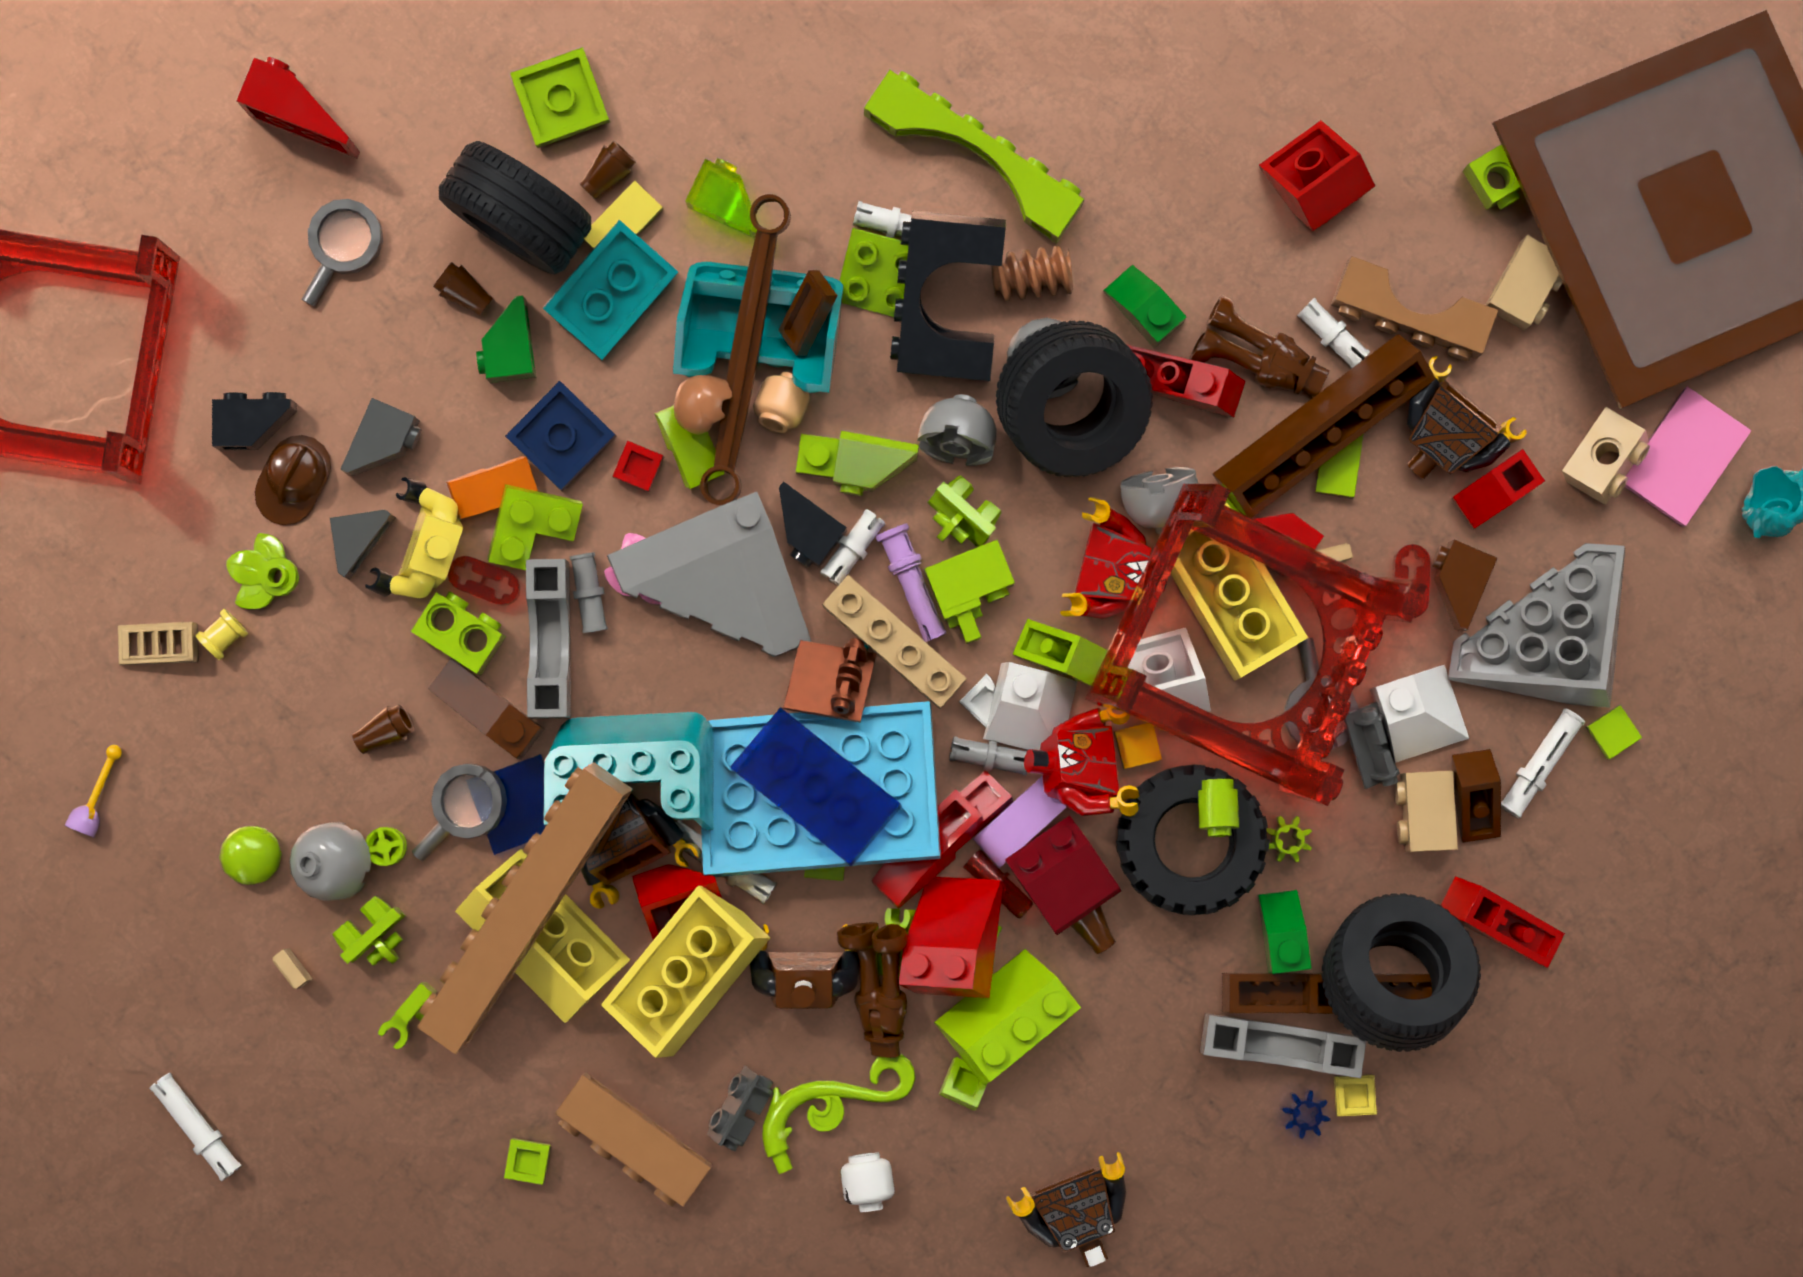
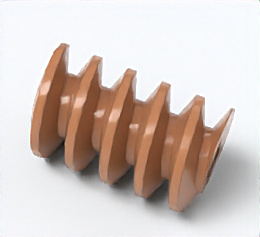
M1059 245L1053 247L1051 258L1048 257L1045 249L1041 247L1037 251L1036 259H1033L1028 249L1022 251L1020 261L1017 260L1013 251H1008L1005 263H1002V266L991 265L995 297L997 291H1001L1005 301H1010L1013 289L1017 290L1021 300L1025 299L1027 290L1030 287L1037 298L1041 297L1043 286H1047L1051 295L1056 296L1059 284H1063L1067 294H1072L1073 277L1069 249L1067 255L1064 256Z

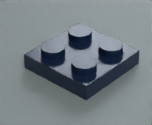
M559 380L505 437L563 491L602 452L616 435Z

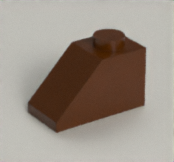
M1454 539L1448 542L1447 547L1442 545L1439 547L1432 567L1437 569L1434 581L1455 630L1463 632L1469 628L1497 557Z
M1491 749L1452 755L1455 805L1462 843L1501 837V779Z

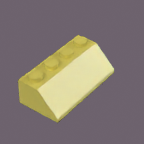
M1228 503L1169 536L1154 547L1166 568L1170 570L1169 573L1234 681L1308 638Z
M522 849L518 850L481 882L456 909L455 912L472 929L480 930L486 921L481 917L484 909L494 897L500 899L507 888L502 885L504 878L514 865L520 867L527 855ZM565 894L515 973L566 1023L630 959Z
M698 885L607 996L601 1006L655 1058L674 1056L765 946L770 937L743 911L703 886Z

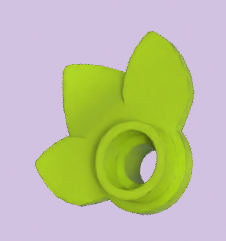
M258 533L254 542V551H238L232 554L226 561V567L230 576L236 582L242 584L235 600V604L241 608L249 610L265 608L275 596H285L291 593L299 582L297 567L291 560L285 557L283 544L279 539L269 534ZM280 569L282 578L278 583H275V573Z

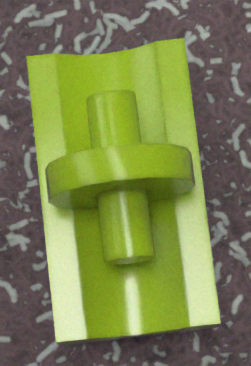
M960 475L948 484L943 481L927 503L937 511V514L932 519L943 528L937 536L941 542H944L951 535L960 544L968 538L974 545L980 547L984 545L995 531L996 527L994 525L1002 512L991 501L987 500L975 510L965 501L974 491L971 483Z
M374 896L360 909L373 924L369 930L362 934L348 920L332 934L339 947L344 951L340 956L347 964L350 962L354 963L373 945L376 949L366 957L373 966L384 957L392 964L399 959L393 949L403 941V938L396 931L386 940L382 937L406 915L399 907L391 908L380 897Z

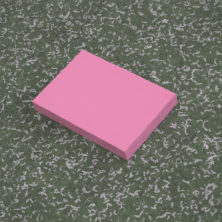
M1687 386L1649 438L1648 445L1650 448L1645 459L1638 466L1633 464L1627 473L1628 481L1625 487L1670 519L1685 527L1752 430Z

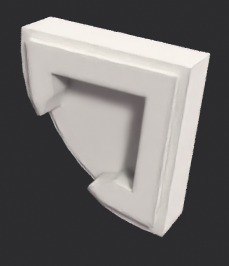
M987 674L959 701L985 728L996 688Z

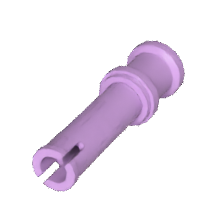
M906 523L875 537L877 542H882L890 561L888 569L893 575L897 574L922 638L927 642L947 634L940 620L936 606L919 567L922 564L920 561L922 558L913 549L907 534L909 526Z

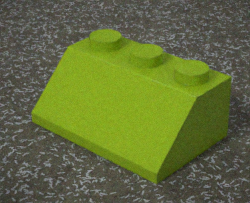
M1024 949L992 975L990 998L964 997L938 1018L934 1024L982 1084H986L994 1080L1081 1009V1007L1057 976Z

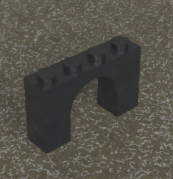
M912 211L911 222L903 221L901 245L908 246L907 260H899L897 283L905 284L904 299L896 298L894 322H901L900 337L892 336L890 356L891 360H898L897 372L990 381L994 334L951 330L940 326L926 313L921 301V289L928 276L937 268L946 264L960 262L1002 266L1006 231L1005 219Z

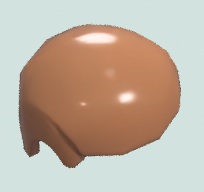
M696 375L683 381L677 389L674 399V414L677 423L683 429L693 434L701 435L709 431L713 423L725 417L721 410L722 402L732 397V391L728 382L711 375Z

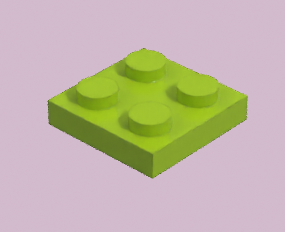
M583 47L510 73L537 148L610 123Z

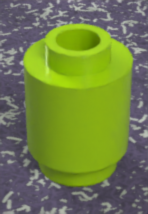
M1233 779L1202 780V790L1198 791L1199 829L1207 830L1208 837L1232 836L1231 829L1239 828L1238 789H1234Z

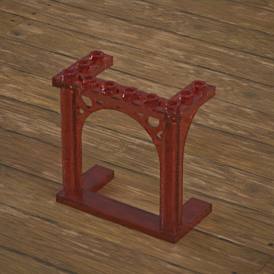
M0 229V281L22 273L48 272L150 289L125 434L107 431L106 438L21 425L0 418V457L104 473L127 483L141 485L180 256L158 237L141 235L139 251ZM11 262H15V263H19V264L12 266V265H11Z
M1183 484L1087 694L1086 700L1102 707L1130 714L1280 785L1278 790L1292 797L1329 806L1330 801L1335 800L1342 789L1343 779L1341 777L1344 769L1332 763L1321 761L1322 758H1326L1333 748L1335 738L1332 735L1338 722H1342L1350 710L1351 702L1348 700L1354 687L1359 686L1365 677L1367 666L1364 664L1370 651H1374L1382 639L1383 630L1381 627L1384 620L1411 623L1412 619L1418 617L1423 610L1426 597L1423 595L1427 586L1414 579L1368 575L1225 506L1231 490L1219 484ZM1190 529L1288 576L1305 591L1315 606L1323 634V651L1319 670L1305 695L1294 706L1278 716L1259 722L1242 723L1229 721L1144 682L1147 677L1146 675L1128 668ZM1310 582L1316 584L1317 586L1314 588ZM1324 592H1327L1331 598H1334L1335 594L1341 596L1340 599L1332 601L1328 606L1323 603ZM1346 607L1353 609L1356 618L1351 626L1341 630L1332 626L1331 618L1336 611ZM1338 637L1346 638L1345 642L1340 645L1341 652H1335L1333 646ZM1327 675L1329 678L1324 687L1321 683V679L1323 676ZM1307 707H1311L1313 714H1309L1307 725L1302 720V714ZM1288 721L1293 722L1300 732V742L1295 749L1288 748L1281 737L1282 726ZM1265 729L1271 730L1270 737L1273 748L1267 745L1269 740L1259 739V735ZM1249 731V736L1243 734L1242 732Z

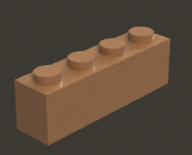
M584 1073L555 1112L557 1116L562 1118L558 1124L575 1137H578L580 1133L584 1134L593 1141L590 1147L596 1153L607 1160H610L612 1156L625 1164L622 1169L625 1174L638 1183H642L644 1179L657 1188L654 1194L672 1207L676 1202L681 1206L685 1205L713 1165L588 1073Z

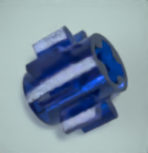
M1310 1089L1306 1091L1305 1098H1299L1295 1093L1291 1092L1290 1096L1293 1102L1290 1107L1282 1106L1280 1110L1289 1114L1290 1118L1283 1126L1286 1129H1290L1295 1125L1298 1126L1297 1134L1300 1139L1304 1138L1306 1130H1312L1316 1135L1320 1136L1321 1132L1318 1126L1321 1121L1328 1122L1331 1120V1118L1322 1114L1321 1110L1328 1103L1327 1100L1321 1099L1316 1103L1313 1102V1091ZM1301 1105L1307 1108L1314 1107V1111L1310 1113L1312 1118L1310 1123H1306L1302 1119L1297 1121L1296 1118L1301 1114L1298 1109Z

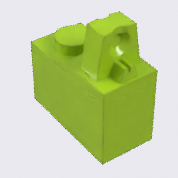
M998 539L924 569L944 622L947 621L950 629L959 626L966 644L981 639L974 620L983 616L979 599L986 597L988 603L1010 595L1008 588L1015 584Z

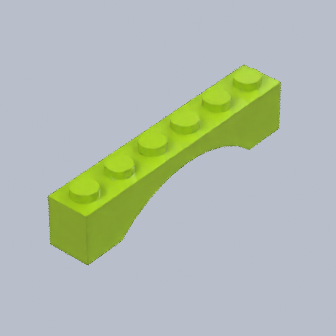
M889 70L865 105L864 116L895 137L913 135L937 137L957 143L978 154L994 167L1009 185L1019 204L1024 222L1057 244L1083 205L1084 198L1079 196L1081 190L1066 179L1062 178L1058 182L1047 174L1049 169L1037 159L1029 157L1028 160H1025L1016 154L1015 150L1017 148L1007 139L999 135L994 139L983 132V124L974 117L965 114L962 118L950 110L952 104L939 94L933 92L929 96L918 88L920 83L909 74L900 71L897 75Z

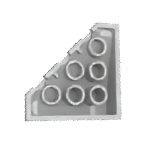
M757 492L719 506L607 556L623 593L635 598L640 593L661 602L659 608L687 620L691 615L712 624L710 630L736 641H739L741 637L762 645L761 651L776 657L798 648L800 640L811 642L773 528Z
M1585 543L1573 552L1576 557L1574 561L1559 572L1554 567L1530 584L1532 592L1515 605L1508 600L1486 617L1488 625L1476 634L1469 637L1465 632L1453 642L1449 680L1566 704L1610 708L1615 673L1625 546Z

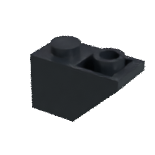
M281 392L262 393V399H247L246 393H223V399H212V447L218 450H259L297 412V403L291 399H286V393Z

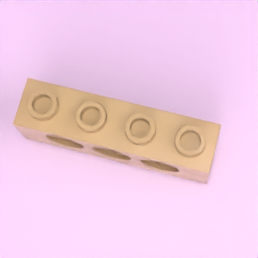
M849 575L846 576L822 604L824 609L856 637L863 640L872 651L877 653L880 658L937 708L941 709L966 681L967 678Z

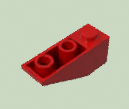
M1126 344L1145 367L1152 384L1151 392L1154 395L1200 410L1235 417L1246 381L1233 371Z

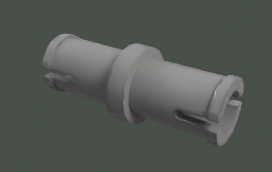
M595 552L570 556L576 591H573V596L579 602L583 633L608 629L601 595L605 594L604 587H599L594 558Z
M956 736L953 737L949 761L983 766V770L989 772L993 768L1019 773L1024 776L1027 775L1024 767L1027 751L997 746V742L991 740L986 744L961 739Z

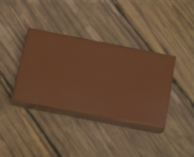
M808 270L778 330L796 356L808 355L838 296L820 270Z

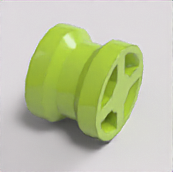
M379 827L373 830L366 838L371 862L379 866H393L399 863L405 857L408 850L404 834L392 827Z

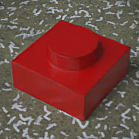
M627 440L612 477L650 492L664 455Z

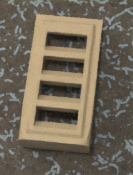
M195 622L118 625L119 665L198 662V639L195 636L198 633V624ZM162 632L167 634V654H160V633ZM175 632H181L182 653L175 654ZM137 633V656H130V634ZM145 633H152V655H146Z

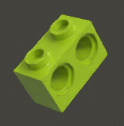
M1502 145L1472 161L1464 168V175L1486 210L1496 204L1502 210L1520 198L1517 192L1521 190V187ZM1490 172L1501 174L1505 180V187L1503 189L1491 187L1487 181V174Z
M451 591L448 592L446 597L436 592L411 632L481 676L506 638L505 635L498 631L502 624L483 612L479 618L475 617L465 610L469 603ZM442 610H451L454 615L452 627L446 631H439L435 626L436 615ZM474 631H483L487 636L485 648L479 652H472L467 644L469 635Z

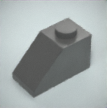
M371 398L340 470L355 476L404 457L407 449L413 450L420 438L422 429L417 427L420 420L414 415Z

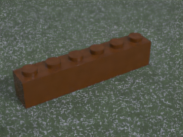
M1397 334L1216 470L1212 475L1231 503L1250 520L1436 378L1421 351Z

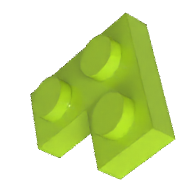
M505 484L487 558L488 562L526 570V560L530 559L536 533L574 541L583 506L582 501Z

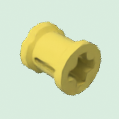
M225 608L220 611L221 617L205 632L199 631L195 635L200 643L218 660L224 657L223 652L240 636L246 637L249 634L243 625Z

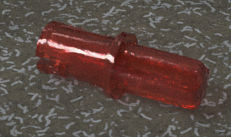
M978 850L967 861L968 863L963 866L976 879L1004 881L1001 903L1017 918L1023 917L1032 908V900L1008 878L1010 874L1001 871L981 850Z

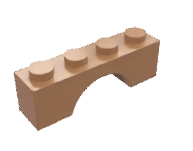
M1353 256L1346 263L1331 306L1339 308L1338 314L1356 321H1360L1361 317L1375 321L1374 327L1390 334H1397L1398 330L1412 335L1411 341L1429 348H1433L1434 344L1449 349L1448 355L1463 361H1470L1471 357L1477 359L1483 354L1498 313L1497 309L1461 297L1449 309L1437 314L1429 315L1413 312L1404 307L1394 296L1389 283L1388 269Z

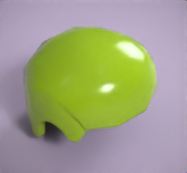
M244 826L232 831L225 838L221 845L219 859L223 872L235 882L244 885H255L267 881L278 870L282 853L278 840L267 829L259 826Z

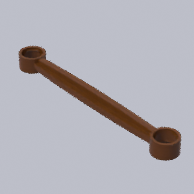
M773 194L758 197L750 208V220L757 230L744 283L726 379L732 391V397L722 402L721 410L725 417L719 423L714 466L703 474L700 482V489L704 498L710 503L719 506L737 500L741 493L742 483L739 475L735 472L758 364L770 294L777 237L787 229L791 220V213L787 204L782 198ZM775 201L783 208L784 220L777 228L767 230V228L759 225L756 220V214L761 205ZM717 471H724L735 480L733 493L723 500L713 498L708 491L707 481Z

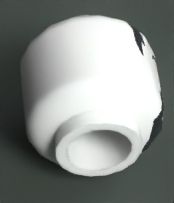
M879 1152L848 1157L849 1163L843 1165L840 1170L844 1200L848 1204L859 1205L860 1212L883 1209L882 1201L892 1198L895 1192L890 1162L880 1158Z

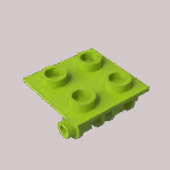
M852 228L839 280L843 284L842 303L894 317L896 298L904 299L905 284H899L897 280L899 260H907L908 246L901 245V240Z

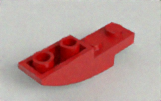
M984 771L961 792L954 790L938 805L941 859L884 863L872 878V883L899 909L956 859V852L1013 803L1012 795L987 771Z

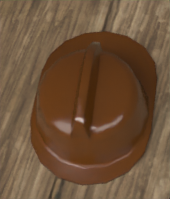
M305 435L290 436L281 441L272 451L255 488L256 505L261 514L270 522L280 525L296 524L306 518L313 509L331 470L330 456L323 444L315 438Z

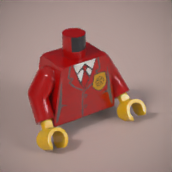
M1090 497L1088 500L1096 506L1095 513L1091 515L1082 512V518L1099 524L1093 523L1091 526L1075 593L1062 594L1063 598L1071 600V610L1060 611V614L1064 617L1083 616L1105 619L1126 612L1132 603H1137L1142 587L1164 593L1170 570L1148 565L1152 548L1146 545V538L1127 517L1111 509L1106 501Z
M1115 696L1111 698L1105 710L1101 711L1100 708H1095L1071 717L1054 727L1052 734L1041 743L1040 750L1029 749L1026 752L1024 759L1026 772L1043 774L1045 794L1048 797L1059 799L1062 804L1078 815L1110 814L1114 812V809H1119L1125 816H1133L1139 810L1138 803L1124 802L1130 798H1138V789L1128 785L1119 790L1112 726H1105V722L1109 720L1118 725L1124 724L1129 720V711L1122 714L1112 712L1115 707L1123 706L1127 703L1125 697Z

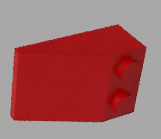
M267 57L266 62L257 58L253 59L236 100L250 117L358 159L360 154L358 148L297 80L296 74L288 70L290 67L288 64L272 57Z
M935 877L925 885L907 934L908 942L903 949L899 985L916 994L990 998L1004 881Z

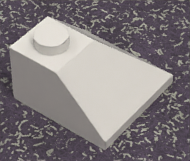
M1186 627L1111 647L1114 661L1131 705L1173 722L1211 712L1205 676Z
M1012 662L1001 663L983 739L1026 750H1040L1041 743L1052 734L1054 727L1069 719L1077 681Z
M1445 665L1370 689L1373 701L1378 703L1380 713L1383 715L1382 720L1395 763L1469 739Z

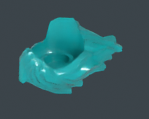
M1771 466L1756 472L1753 475V484L1750 491L1745 497L1744 506L1741 508L1742 518L1746 520L1748 526L1753 530L1755 538H1760L1761 536L1783 537L1791 533V530L1797 524L1803 522V468L1800 471H1792Z

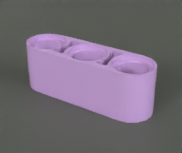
M1042 775L979 832L973 840L995 865L1000 868L1006 863V858L1025 846L1067 806L1062 804L1059 799L1048 797L1045 794Z

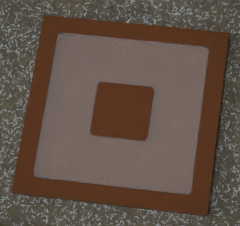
M1767 10L1492 123L1619 409L1803 331V89Z

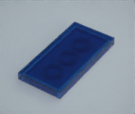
M781 707L730 766L733 772L850 867H852L902 807L900 802Z

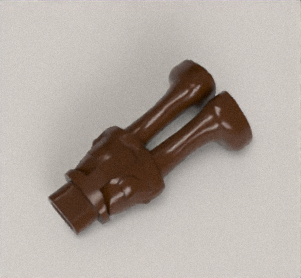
M1223 295L1219 297L1211 311L1207 325L1247 341L1262 351L1261 355L1244 349L1206 328L1195 344L1190 360L1206 363L1211 358L1227 359L1256 374L1255 381L1267 388L1278 387L1294 391L1295 394L1303 391L1313 397L1319 394L1330 370L1316 364V357L1311 356L1310 358L1304 350L1296 345L1292 337L1279 332L1276 336H1272L1259 330L1239 317L1234 310V303L1230 298Z
M876 922L856 923L845 926L837 931V942L840 947L851 951L856 950L858 953L861 976L860 990L856 992L854 1000L863 1030L865 1031L864 1040L870 1042L871 1055L887 1058L898 1057L900 1055L899 1041L904 1038L903 1026L905 1014L907 1013L906 994L900 990L899 986L900 952L908 942L906 929L895 924H888L879 928ZM878 953H880V954H881V957H882V967H883V981H882V985H880V980H879Z

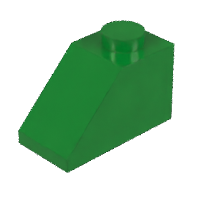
M1131 265L1103 290L1154 349L1178 329L1187 318L1164 290L1134 265Z
M523 295L515 296L482 338L483 350L476 351L479 374H486V379L490 383L537 378L527 300Z
M1290 890L1258 894L1268 973L1276 974L1312 969L1307 929L1298 891Z

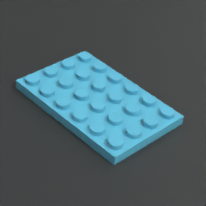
M930 701L864 707L861 723L802 712L708 720L713 728V830H705L701 827L703 875L723 877L941 859L932 707Z

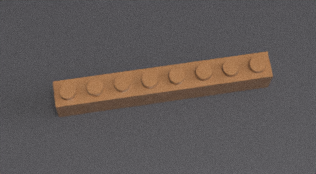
M595 762L586 766L583 770L577 767L565 784L569 792L562 802L556 800L544 817V820L548 822L541 835L536 832L530 838L523 849V852L527 855L520 867L514 865L502 882V885L507 887L500 899L494 897L486 906L481 915L486 921L479 931L473 929L460 948L465 953L459 963L453 961L441 976L440 981L444 983V986L439 994L432 993L420 1009V1013L424 1017L417 1028L455 1055L469 1044L633 791L631 787Z

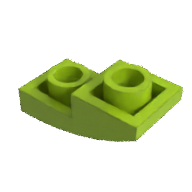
M674 405L654 413L666 447L673 452L685 487L692 489L699 486L703 474L714 466L716 450L708 431L697 435L683 429L675 418ZM724 471L713 473L708 481L724 475Z

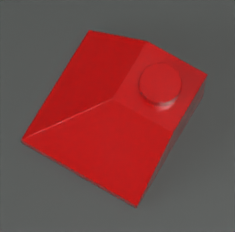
M672 864L632 876L639 903L653 940L698 885L703 886L722 898L715 876L703 875V873Z

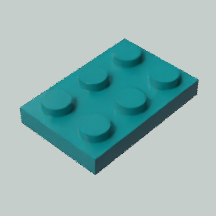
M618 220L543 306V309L603 360L675 277L678 271L622 221Z

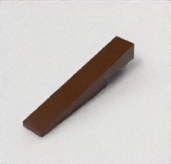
M1222 973V1012L1334 1014L1332 1007L1328 1004L1329 999L1324 994L1322 973ZM1374 973L1376 979L1385 989L1399 997L1417 1000L1428 998L1432 995V983L1429 974Z

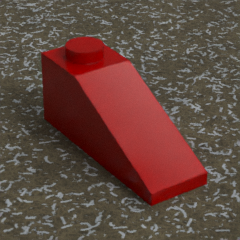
M1456 876L1441 904L1444 909L1450 911L1451 915L1457 917V920L1465 927L1545 968L1549 967L1565 935L1562 931L1485 887Z

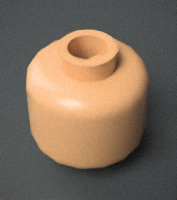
M782 372L780 376H768L762 382L754 402V412L759 417L758 421L763 427L774 432L785 433L788 429H794L801 423L810 401V395L793 383L792 373Z

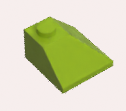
M841 431L833 484L841 486L840 493L863 496L864 491L872 492L915 463L918 459L919 445Z

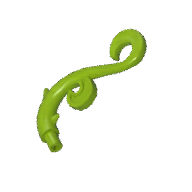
M903 1054L894 1058L878 1056L870 1069L871 1083L878 1084L879 1075L886 1069H893L899 1075V1085L894 1090L888 1092L833 1080L800 1084L781 1095L779 1088L775 1087L763 1124L762 1139L767 1158L772 1157L778 1174L793 1169L786 1152L789 1149L786 1140L792 1132V1128H785L789 1116L797 1107L809 1100H825L826 1108L823 1111L817 1110L815 1105H810L807 1111V1119L810 1126L817 1131H830L836 1128L843 1120L844 1107L841 1098L888 1103L907 1096L912 1090L916 1079L911 1061Z

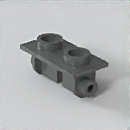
M1373 702L1343 715L1364 789H1368L1381 782L1383 786L1396 784L1398 782L1397 776L1400 772L1395 764L1382 720L1383 715L1380 713L1378 703Z
M744 1065L741 1073L736 1074L731 1080L728 1087V1096L722 1107L713 1113L707 1135L718 1145H724L733 1151H736L739 1145L743 1146L756 1123L753 1119L745 1116V1113L749 1109L759 1115L761 1114L773 1092L770 1089L773 1081L763 1075H757Z

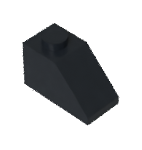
M783 481L779 487L787 543L788 546L793 548L790 556L806 568H809L812 563L820 568L837 546L838 541L847 532V527Z

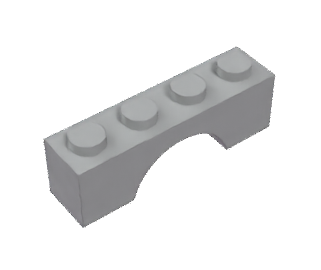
M566 559L526 560V600L530 630L527 717L531 719L571 718L569 562Z
M1205 1013L1200 1053L1208 1056L1278 1064L1322 1073L1361 1078L1366 1040L1362 1041L1358 1036Z

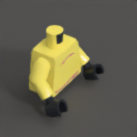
M403 477L401 480L407 482V491L405 494L396 493V497L399 500L420 504L421 509L399 574L393 576L376 567L372 568L370 573L376 575L377 580L373 585H365V587L384 597L393 593L407 597L424 598L429 595L432 588L436 589L446 580L463 526L460 519L457 518L458 506L453 499L427 488L426 484L422 481Z

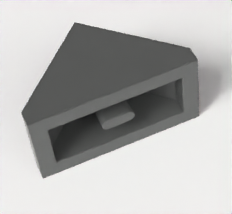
M384 509L330 518L338 573L350 580L396 517Z

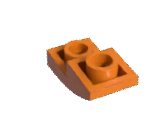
M526 456L517 457L489 469L481 468L446 482L452 499L457 503L459 519L499 508L505 484L538 491Z

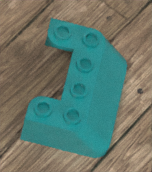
M698 262L690 266L676 320L673 374L685 375L689 378L696 375H707L714 370L716 358L730 360L748 266L716 262ZM773 270L758 363H765L772 367H793L792 381L801 390L808 393H829L835 362L843 284L833 277L824 276L838 296L808 355L796 356L778 330L806 273Z
M697 712L576 717L568 719L560 726L544 764V817L556 800L562 802L569 792L565 784L575 769L579 767L583 770V768L595 762L625 784L661 782V806L667 815L676 820H695L705 830H713V728L703 715ZM544 820V825L547 826L548 822Z

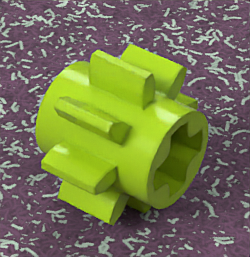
M1278 816L1277 824L1279 827L1275 830L1266 828L1267 834L1271 835L1269 849L1278 851L1276 856L1277 862H1281L1285 854H1290L1291 859L1297 863L1299 862L1298 851L1301 849H1312L1310 845L1304 843L1305 836L1309 835L1312 830H1301L1297 827L1300 822V817L1295 816L1291 824L1286 825L1282 816ZM1292 829V837L1297 840L1296 846H1288L1285 850L1282 848L1283 841L1278 839L1279 834L1288 833Z

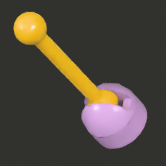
M110 745L107 748V760L87 805L73 809L66 821V827L90 837H95L99 828L100 818L94 807L114 761L122 755V750L118 745Z

